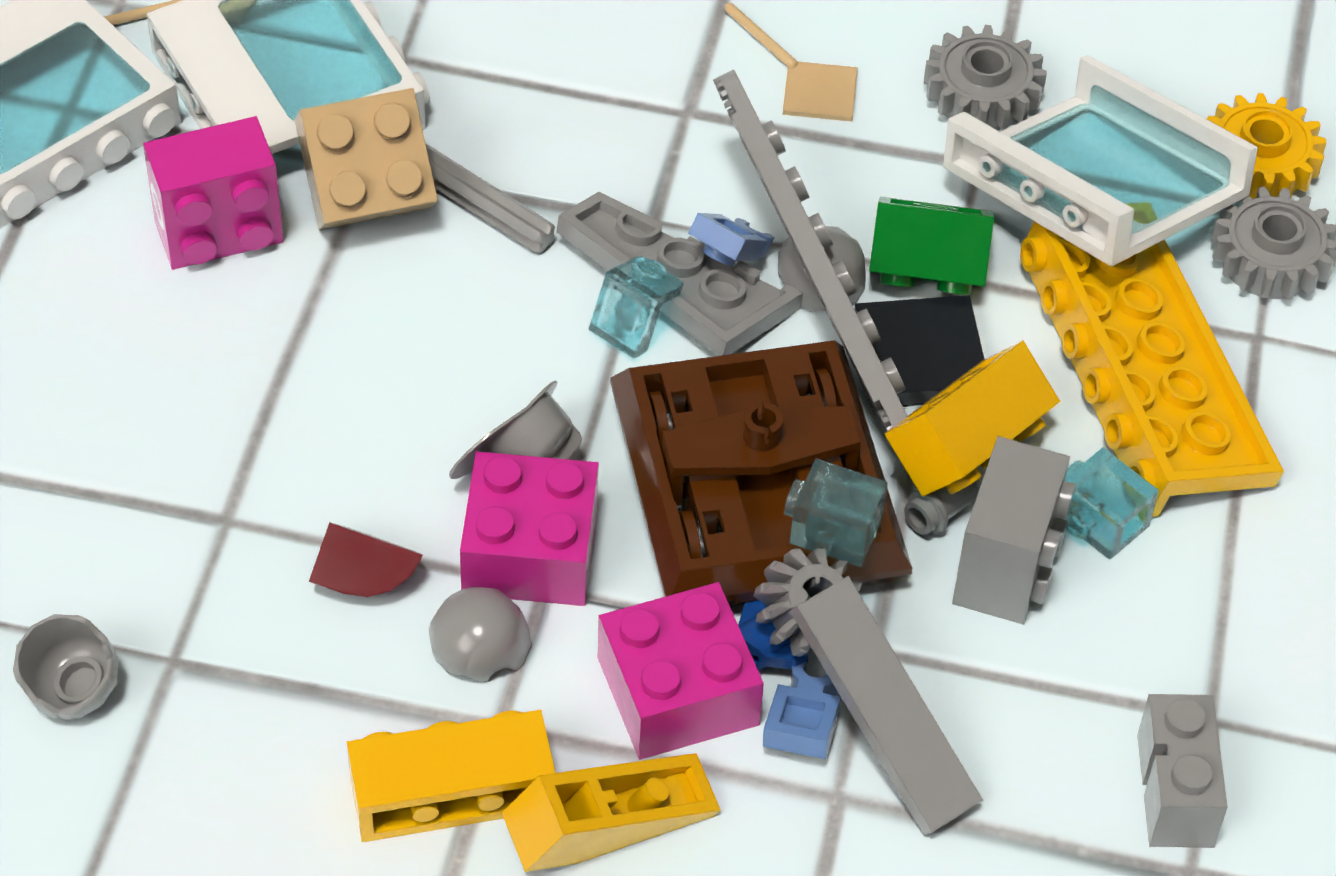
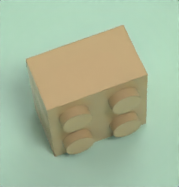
M414 88L300 109L297 113L295 124L318 230L429 209L438 201Z

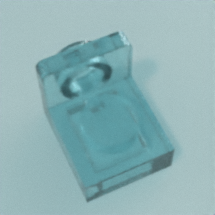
M637 256L606 272L588 330L634 359L647 352L662 304L679 296L684 283L666 272L665 267L659 262Z

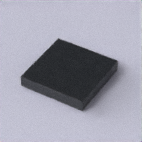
M970 295L855 303V312L857 313L866 308L879 333L881 341L872 346L880 362L891 357L901 376L906 390L898 393L897 396L902 405L925 404L985 359Z

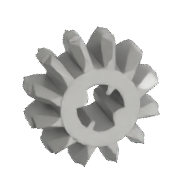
M796 548L784 555L783 563L773 561L764 569L763 574L768 582L756 587L753 596L768 605V607L757 613L755 622L763 624L773 623L776 629L771 634L770 644L778 645L789 638L792 656L801 657L809 652L811 646L790 610L806 601L808 595L813 597L844 579L842 575L846 572L848 561L839 560L829 567L825 548H816L809 553L808 557L801 549ZM852 581L857 591L859 592L861 590L862 583Z

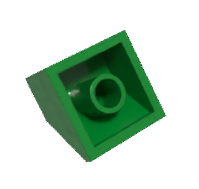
M880 196L869 271L881 273L879 282L883 284L914 287L916 277L938 280V291L971 295L972 285L985 286L994 214L991 210Z

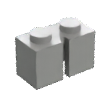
M1149 694L1137 734L1142 785H1147L1144 793L1149 847L1214 848L1228 808L1214 695Z

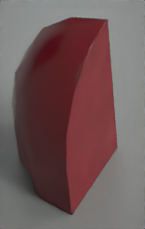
M329 522L309 582L343 594L370 597L392 591L412 576L423 554L355 529Z

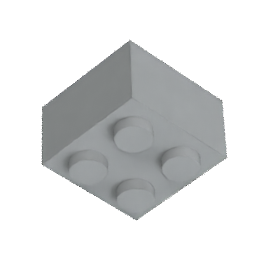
M1000 436L997 437L964 533L952 600L953 605L1024 625L1031 601L1043 604L1053 568L1051 566L1054 557L1059 555L1068 524L1066 519L1076 488V484L1065 481L1070 456Z

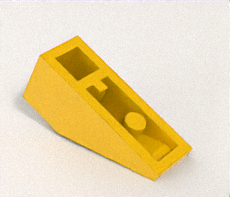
M693 753L539 775L502 812L524 871L529 872L578 864L709 819L717 815L721 809L698 755Z

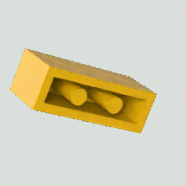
M1022 340L982 360L884 433L922 497L942 487H946L950 494H954L974 483L982 476L977 467L981 465L983 469L987 468L998 436L1018 442L1025 440L1046 426L1041 416L1061 401L1026 343Z
M510 710L498 713L492 718L462 723L442 721L425 729L395 734L375 732L363 739L346 741L350 780L361 842L504 819L502 812L539 775L555 773L542 710L529 712Z

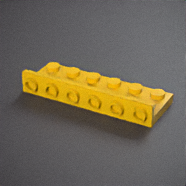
M1134 208L1133 223L1142 227L1156 223L1149 208ZM1034 221L1027 237L1021 244L1020 259L1022 266L1030 274L1040 295L1042 308L1051 318L1061 339L1063 352L1072 362L1082 383L1084 396L1092 404L1104 429L1105 440L1108 446L1114 450L1125 473L1128 489L1136 497L1145 517L1159 516L1170 496L1275 487L1284 470L1165 239L1111 267Z

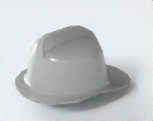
M555 380L549 383L524 409L497 426L474 444L454 464L449 472V477L451 479H458L471 473L476 451L569 459L580 447L582 437L568 415L551 396L558 382Z

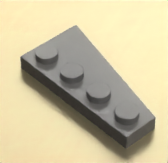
M601 192L595 193L561 213L558 217L556 230L558 234L718 356L732 354L801 308L803 292L786 283L780 290L760 280L761 271L742 261H739L735 267L723 264L702 251L705 243L691 236L688 239L674 238L661 231L662 222Z

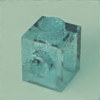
M1104 447L1087 461L1077 460L1068 467L1065 481L1076 484V488L1066 519L1068 521L1066 530L1074 537L1084 539L1111 560L1150 526L1159 490Z
M815 459L806 480L795 479L787 497L784 515L793 518L790 544L811 551L816 548H825L827 556L848 561L850 564L862 567L882 522L888 482Z

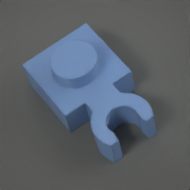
M697 213L688 232L691 236L705 243L702 251L706 255L729 266H734L736 261H758L759 258H765L775 238L771 234L761 233L750 228V222L744 219L736 218L735 221H732L722 214Z
M806 662L796 667L792 666L791 687L780 684L777 686L763 730V747L826 759L839 717L841 696H836L838 691L828 674L822 677L807 675L805 673Z

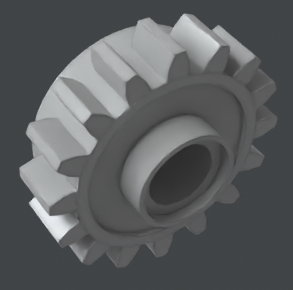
M985 24L981 34H975L968 25L963 26L960 38L947 32L943 35L942 46H931L929 60H926L923 84L928 85L926 97L929 101H936L938 113L945 115L947 118L966 112L996 130L1006 129L1017 121L1021 122L1027 119L1029 109L1037 110L1039 108L1047 71L1042 69V54H1030L1032 42L1028 39L1018 43L1013 42V31L1007 29L1001 36L993 34L991 25Z
M1259 187L1256 199L1248 196L1236 202L1235 205H1230L1221 210L1220 218L1216 219L1211 242L1215 244L1212 258L1215 261H1222V275L1225 278L1230 277L1240 287L1239 289L1266 299L1286 298L1291 300L1294 296L1303 292L1310 295L1314 293L1317 281L1328 282L1332 268L1336 265V225L1326 224L1329 211L1326 208L1312 211L1309 208L1311 197L1305 195L1298 201L1291 200L1288 188H1282L1279 196L1274 197L1270 196L1269 191L1265 187Z

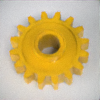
M1258 93L1254 103H1248L1243 96L1237 95L1235 96L1232 108L1220 103L1217 105L1215 116L1207 117V120L1258 147L1249 194L1252 199H1256L1259 187H1265L1269 191L1270 196L1274 197L1279 196L1282 188H1288L1291 199L1292 194L1298 189L1306 192L1310 187L1312 178H1318L1327 143L1326 138L1318 136L1321 124L1319 121L1305 122L1307 109L1304 107L1293 111L1286 108L1287 98L1280 97L1275 104L1267 103L1264 93Z

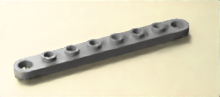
M733 69L713 79L715 87L722 101L728 99L725 101L724 107L726 109L731 106L727 110L728 115L738 131L757 174L881 424L887 432L907 417L897 396L898 393L906 390L904 383L891 357L880 362L872 345L881 341V338L867 309L865 308L856 313L848 296L856 293L857 290L842 260L833 265L831 264L824 249L833 245V242L819 213L808 217L801 204L802 201L810 197L796 167L784 170L778 158V155L785 153L786 149L773 121L761 124Z

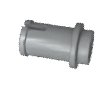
M976 480L954 494H950L946 487H942L923 497L918 490H915L911 493L909 502L905 505V517L909 525L919 534L941 533L948 526L950 518L970 504L975 503L981 484L979 480Z

